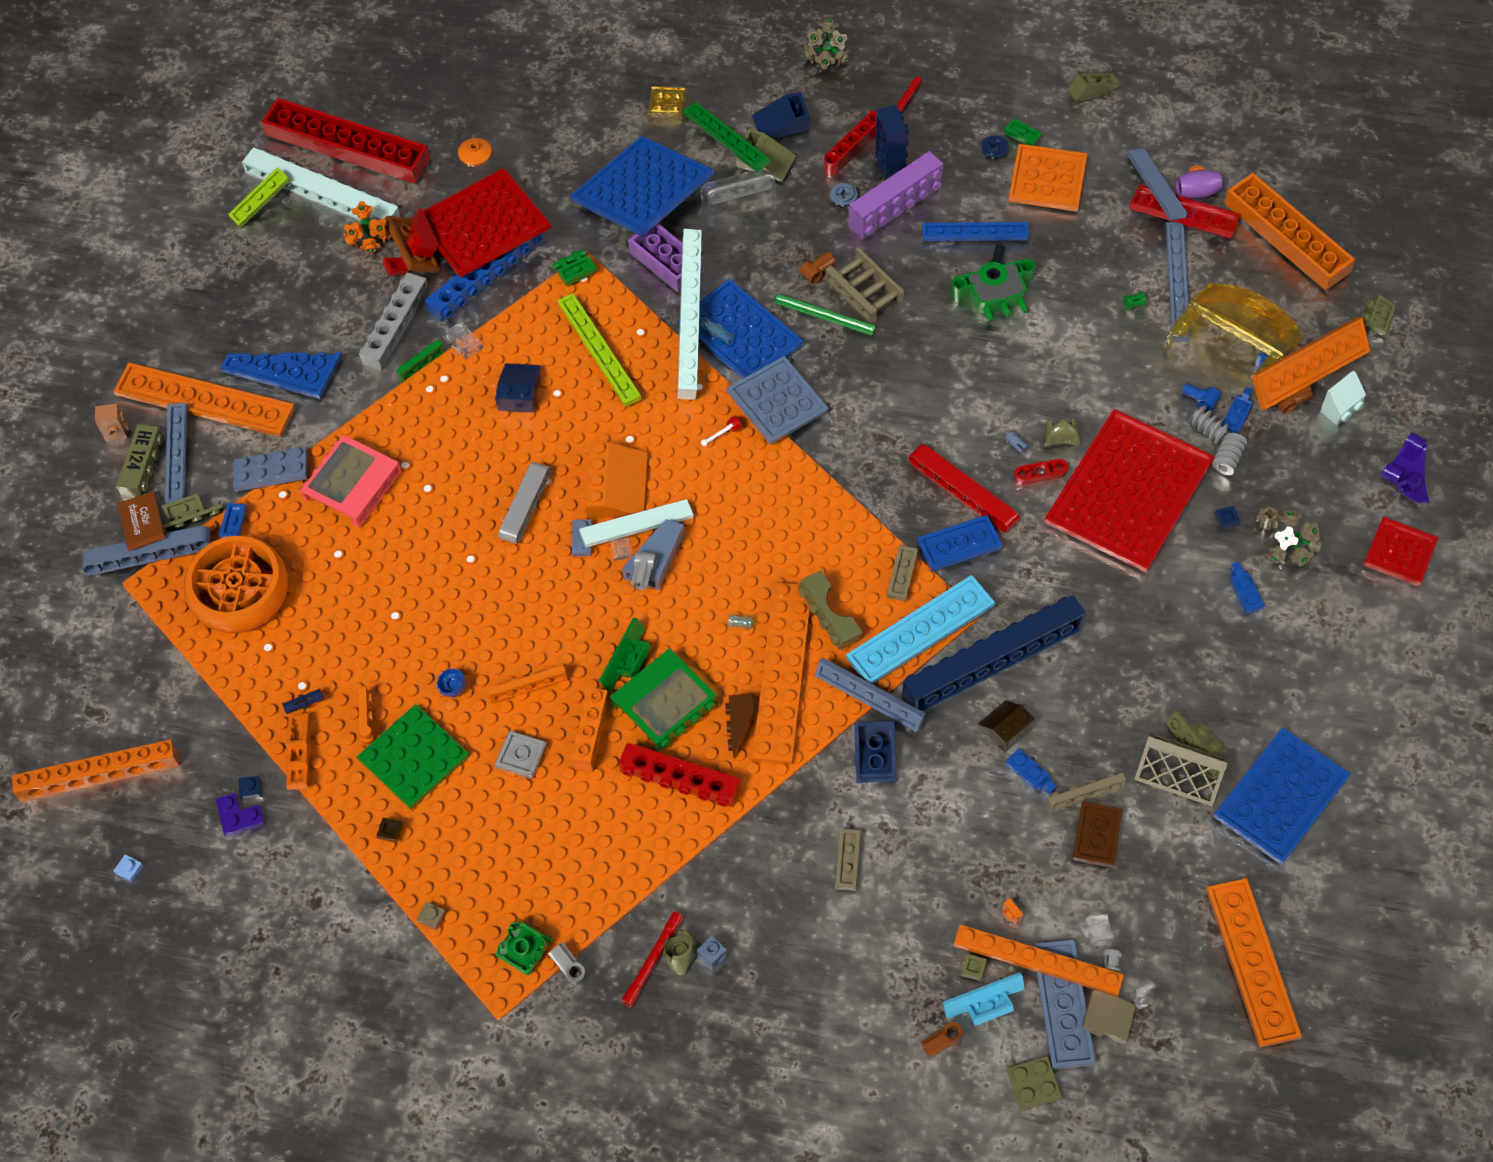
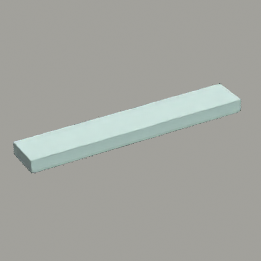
M686 499L580 528L579 533L586 548L658 528L665 519L679 522L693 518V513Z

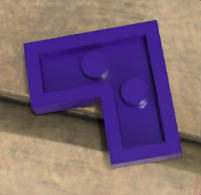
M235 793L215 799L225 837L265 825L259 804L240 810Z

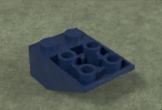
M801 92L784 95L752 115L757 131L765 133L772 139L810 130V115Z

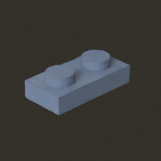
M591 519L572 520V557L591 556L592 546L585 548L579 533L580 528L592 525Z

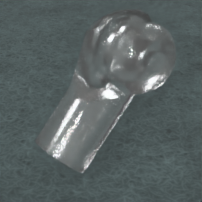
M1147 979L1133 991V1003L1139 1009L1147 1007L1146 994L1155 988L1150 979Z

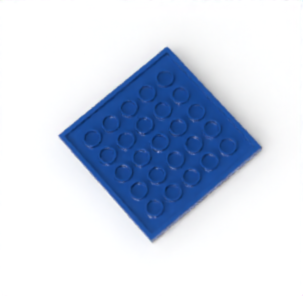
M641 136L572 193L570 198L576 204L642 237L710 179L714 172L713 169Z

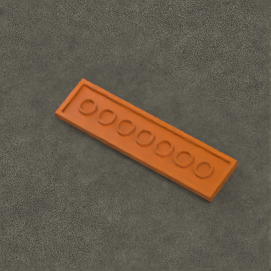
M1356 317L1252 374L1260 409L1266 410L1370 352L1363 318Z
M1247 878L1208 886L1206 892L1259 1048L1301 1039L1302 1035Z

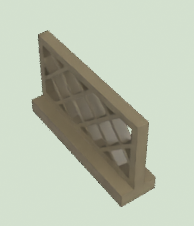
M1150 732L1134 780L1213 807L1228 764V758ZM1149 747L1158 750L1161 757L1151 762L1147 755ZM1172 755L1178 757L1181 764L1170 768L1165 758ZM1163 760L1168 770L1157 774L1153 764ZM1194 762L1197 763L1200 771L1190 775L1185 765ZM1148 766L1151 767L1155 775L1149 779L1140 776L1142 769ZM1183 767L1187 777L1177 781L1172 771ZM1210 769L1220 771L1218 778L1211 782L1205 773ZM1170 773L1174 783L1168 786L1162 784L1159 777ZM1202 773L1207 783L1197 788L1192 778ZM1189 779L1194 789L1189 792L1182 791L1179 784ZM1209 786L1213 793L1211 799L1202 798L1199 790Z

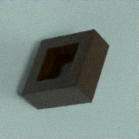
M383 817L376 835L377 838L397 843L403 823Z

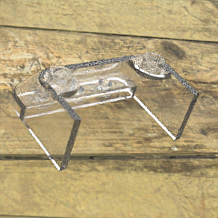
M761 169L758 172L753 170L720 180L706 182L701 187V202L709 227H713V204L765 191L772 210H776V188L773 175L767 170Z

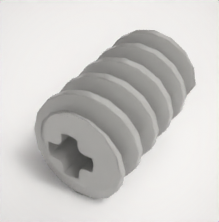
M1203 406L1191 416L1189 423H1192L1194 428L1198 427L1197 430L1203 432L1205 437L1209 436L1210 441L1215 440V445H1220L1224 436L1230 433L1227 430L1229 424L1221 426L1223 420L1220 419L1216 422L1218 416L1210 417L1212 411L1209 410L1205 413L1206 406Z
M1228 433L1224 436L1212 462L1215 470L1223 475H1232L1234 473V469L1240 460L1239 458L1242 456V452L1247 445L1245 437L1237 433Z

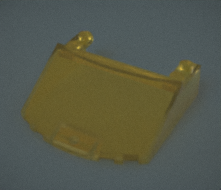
M1210 283L1189 301L1187 308L1169 330L1164 346L1168 347L1175 336H1185L1201 315L1268 354L1257 370L1258 372L1294 352L1304 336L1291 317L1267 298L1238 286Z

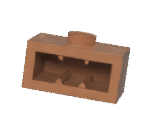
M118 404L95 406V423L105 441L127 439V431H130V424L128 420H125L124 411L120 410Z

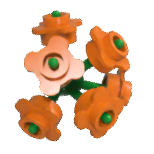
M360 201L357 207L352 209V213L361 219L360 224L358 222L350 225L346 224L344 229L347 231V234L343 232L346 236L344 240L347 245L352 246L354 244L358 247L357 243L363 237L364 231L366 232L367 239L362 241L363 246L359 248L360 250H365L366 253H373L381 245L371 236L379 235V238L383 239V243H385L386 239L390 240L392 236L385 225L386 220L383 218L380 220L371 219L370 215L373 207L368 206L364 201Z

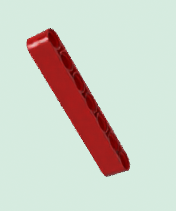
M920 444L908 456L909 462L915 468L980 516L988 515L992 525L1002 532H1008L1019 521L1020 517L1014 509L925 444Z

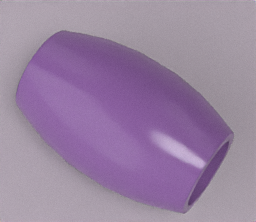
M1213 170L1187 172L1176 178L1177 195L1188 199L1205 198L1214 195L1222 189L1221 174Z

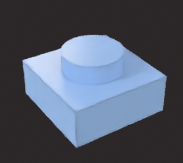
M125 854L113 872L132 883L143 868V864Z

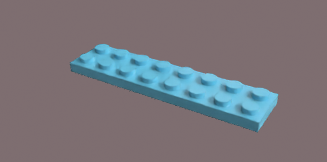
M970 575L847 653L846 659L863 680L874 684L993 608L995 602L976 579Z

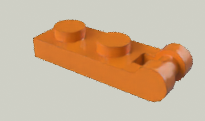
M366 686L358 687L359 733L365 744H371L375 739L370 728V723L373 722V712L370 711V705H373L372 693L368 692Z

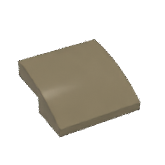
M1092 990L1082 1028L1098 1037L1106 1035L1116 1042L1124 1044L1127 1042L1136 1005L1117 996Z

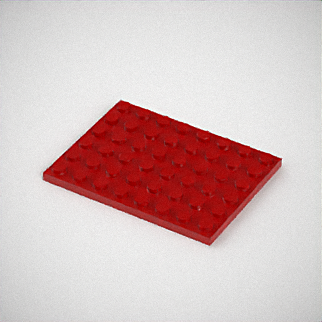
M1113 409L1046 515L1044 523L1147 573L1211 466L1215 456Z

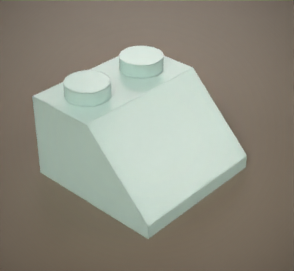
M1355 371L1349 373L1329 389L1320 412L1336 425L1342 421L1346 422L1354 411L1358 412L1364 406L1363 401L1366 394Z

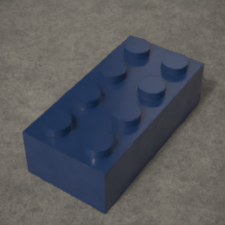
M897 105L876 109L875 157L884 180H887L907 166L905 158L908 157L906 146H908L907 135L909 134L907 124H904L903 113L898 110Z

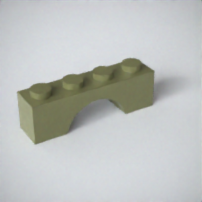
M820 570L802 579L798 590L800 596L803 599L805 598L809 604L810 611L819 619L822 629L826 630L829 634L832 644L837 646L840 651L859 641L863 632L853 617H842L830 610L826 602V595L830 590L831 584Z

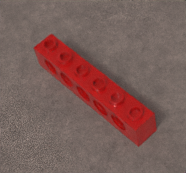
M628 742L618 763L620 772L626 776H636L647 783L655 782L666 789H677L682 794H692L703 801L711 800L722 807H733L741 788V779ZM638 763H646L643 767L637 766ZM659 768L665 769L662 773L656 772ZM678 774L683 775L681 779L674 778ZM697 780L702 781V784L695 785L693 783ZM716 786H719V787L722 788V789L719 790V791H714V790H712V789H713L714 787H716Z

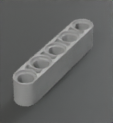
M531 462L501 525L499 539L514 544L520 542L550 477V466Z

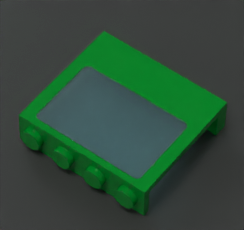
M669 648L610 696L611 705L616 710L620 708L655 743V750L659 752L662 749L668 748L672 740L677 736H682L690 725L698 723L707 711L711 712L717 705V694Z

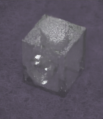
M1095 913L1089 915L1086 918L1085 924L1082 925V932L1084 938H1088L1090 948L1111 945L1113 936L1107 914Z

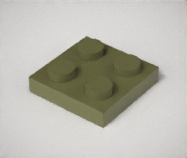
M1048 1056L1006 1068L1020 1112L1062 1099Z

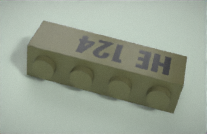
M137 424L116 485L121 496L137 497L147 491L149 477L152 476L154 463L159 457L160 445L164 442V435L159 427Z

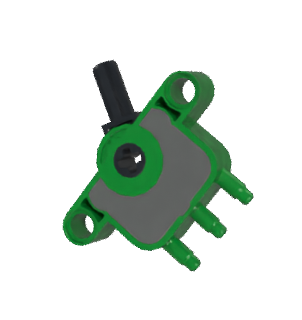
M1001 243L995 246L992 261L984 264L979 271L954 277L951 282V296L958 300L971 297L975 309L979 313L985 314L989 322L994 320L992 314L994 312L1003 311L1006 317H1010L1009 308L1019 306L1023 313L1028 311L1024 300L1026 292L1025 283L1033 280L1035 263L1031 259H1023L1007 264L1002 263L1006 247Z

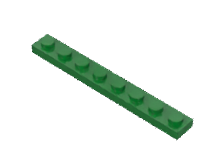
M697 102L683 110L685 117L755 172L770 164V160L766 155Z

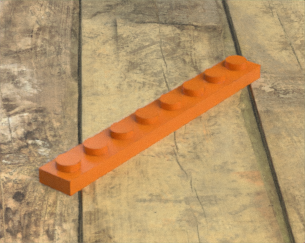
M959 925L954 941V947L1111 995H1119L1124 976L1122 973L964 925Z

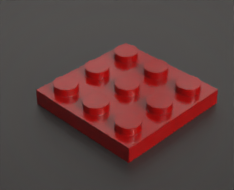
M1382 517L1363 566L1419 587L1439 537Z

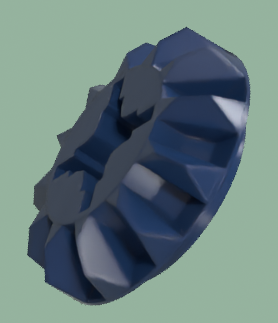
M989 136L982 141V153H985L986 157L991 156L992 159L995 157L1000 159L1001 156H1006L1009 144L1001 136Z

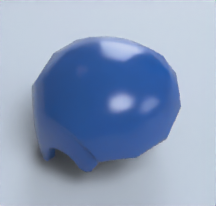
M450 668L439 675L436 687L445 697L454 698L465 690L466 678L459 669Z

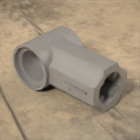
M636 551L634 559L635 569L631 582L632 587L638 590L648 589L652 570L654 571L656 566V553Z
M563 942L548 953L563 972L568 982L576 984L583 979L585 974L583 965L576 960ZM578 968L581 973L580 977L572 978L569 970Z

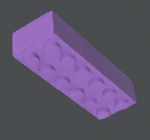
M929 151L849 204V227L861 239H864L866 236L872 235L878 228L885 226L893 218L900 216L905 210L912 208L918 201L925 199L933 191H937L942 186L943 163Z

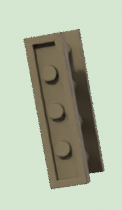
M859 247L856 248L855 260L842 269L835 270L832 266L825 269V280L870 324L876 321L877 309L892 299L896 298L900 303L904 302V289L902 286L897 285ZM859 265L866 269L865 272L852 281H847L843 277ZM870 276H873L878 281L862 293L854 288ZM882 287L889 292L873 304L866 300L867 297Z

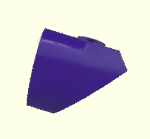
M1412 432L1394 461L1387 464L1381 477L1398 486L1399 491L1417 503H1429L1425 485L1427 440Z

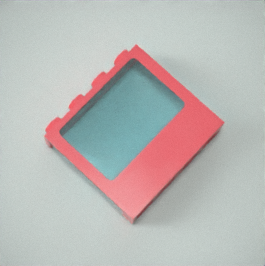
M343 435L340 440L335 442L330 453L325 455L323 462L313 471L312 476L302 485L300 491L305 501H308L311 497L349 516L353 525L360 528L400 475L401 469L399 462Z

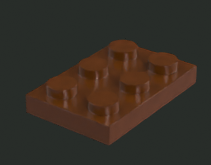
M1082 801L1072 860L1113 868L1123 809Z

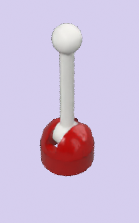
M735 415L728 419L727 427L708 439L701 440V445L707 446L708 442L728 430L732 432L740 430L742 425Z

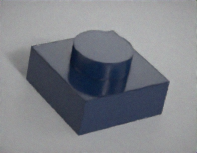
M1234 506L1215 511V516L1221 530L1240 524V519Z
M259 776L239 778L240 799L261 797V779Z

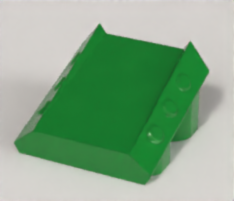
M519 918L517 922L510 924L507 937L504 941L500 942L494 955L529 976L553 938Z

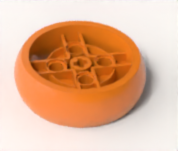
M229 536L208 544L192 559L184 579V595L192 614L209 628L225 633L246 632L265 624L279 611L288 591V573L281 556L269 544L250 536ZM254 558L270 565L273 575L263 574L261 568L253 562ZM200 593L209 594L211 600L219 606L218 611L205 606L200 600Z

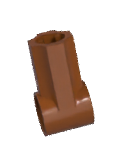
M825 252L812 262L810 260L804 262L799 269V273L811 284H815L820 280L826 268L836 265V260L830 252Z
M1307 386L1277 403V406L1283 414L1291 412L1297 405L1312 399L1311 387Z
M949 1022L943 1029L922 1040L920 1044L926 1055L931 1059L951 1046L958 1045L962 1040V1028L956 1022ZM955 1030L959 1035L956 1038H950L947 1032Z

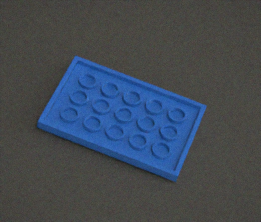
M730 278L699 302L698 341L741 379L783 356L788 358L804 345V341ZM680 317L677 319V323H678L679 325H680Z
M1282 727L1217 809L1213 817L1283 865L1348 780L1351 773Z

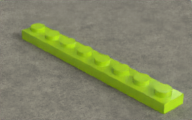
M572 293L557 300L562 312L623 405L627 407L641 400L640 393L575 295Z

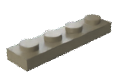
M1112 773L1105 779L1099 781L1095 779L1081 787L1074 786L1067 792L1053 793L1047 799L1046 807L1050 813L1124 788L1126 782L1124 773Z

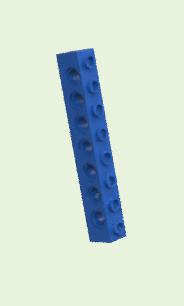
M544 233L460 278L456 274L425 299L427 311L440 322H443L457 309L463 307L468 300L475 297L484 287L489 286L494 279L501 276L510 266L516 264L521 257L527 255L532 248L539 245L544 239Z

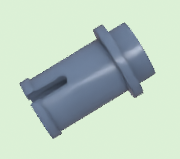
M1010 431L1005 437L1006 443L1011 444L1020 454L1025 452L1023 448L1027 449L1029 447L1018 436L1017 432Z

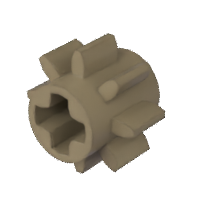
M1270 506L1265 510L1260 509L1259 515L1256 518V521L1260 522V528L1269 531L1273 527H1278L1281 517L1277 513L1278 509L1271 508Z

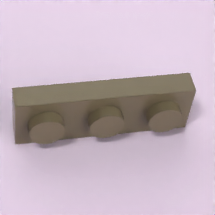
M899 545L887 598L906 602L918 554L917 548Z
M840 829L835 889L856 891L861 830Z

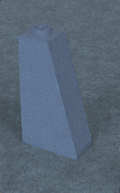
M665 519L638 550L657 554L656 566L654 571L652 570L648 587L660 590L684 537V525L679 521ZM635 554L622 569L624 579L632 581L635 569Z

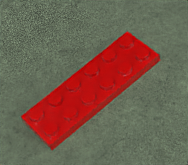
M1140 184L1130 203L1129 208L1137 212H1143L1154 217H1160L1171 222L1184 224L1187 227H1194L1204 232H1211L1228 238H1232L1241 215L1233 211L1175 195L1187 214L1186 218L1169 220L1149 188Z

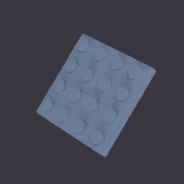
M785 356L732 384L726 390L770 445L821 417L829 410Z

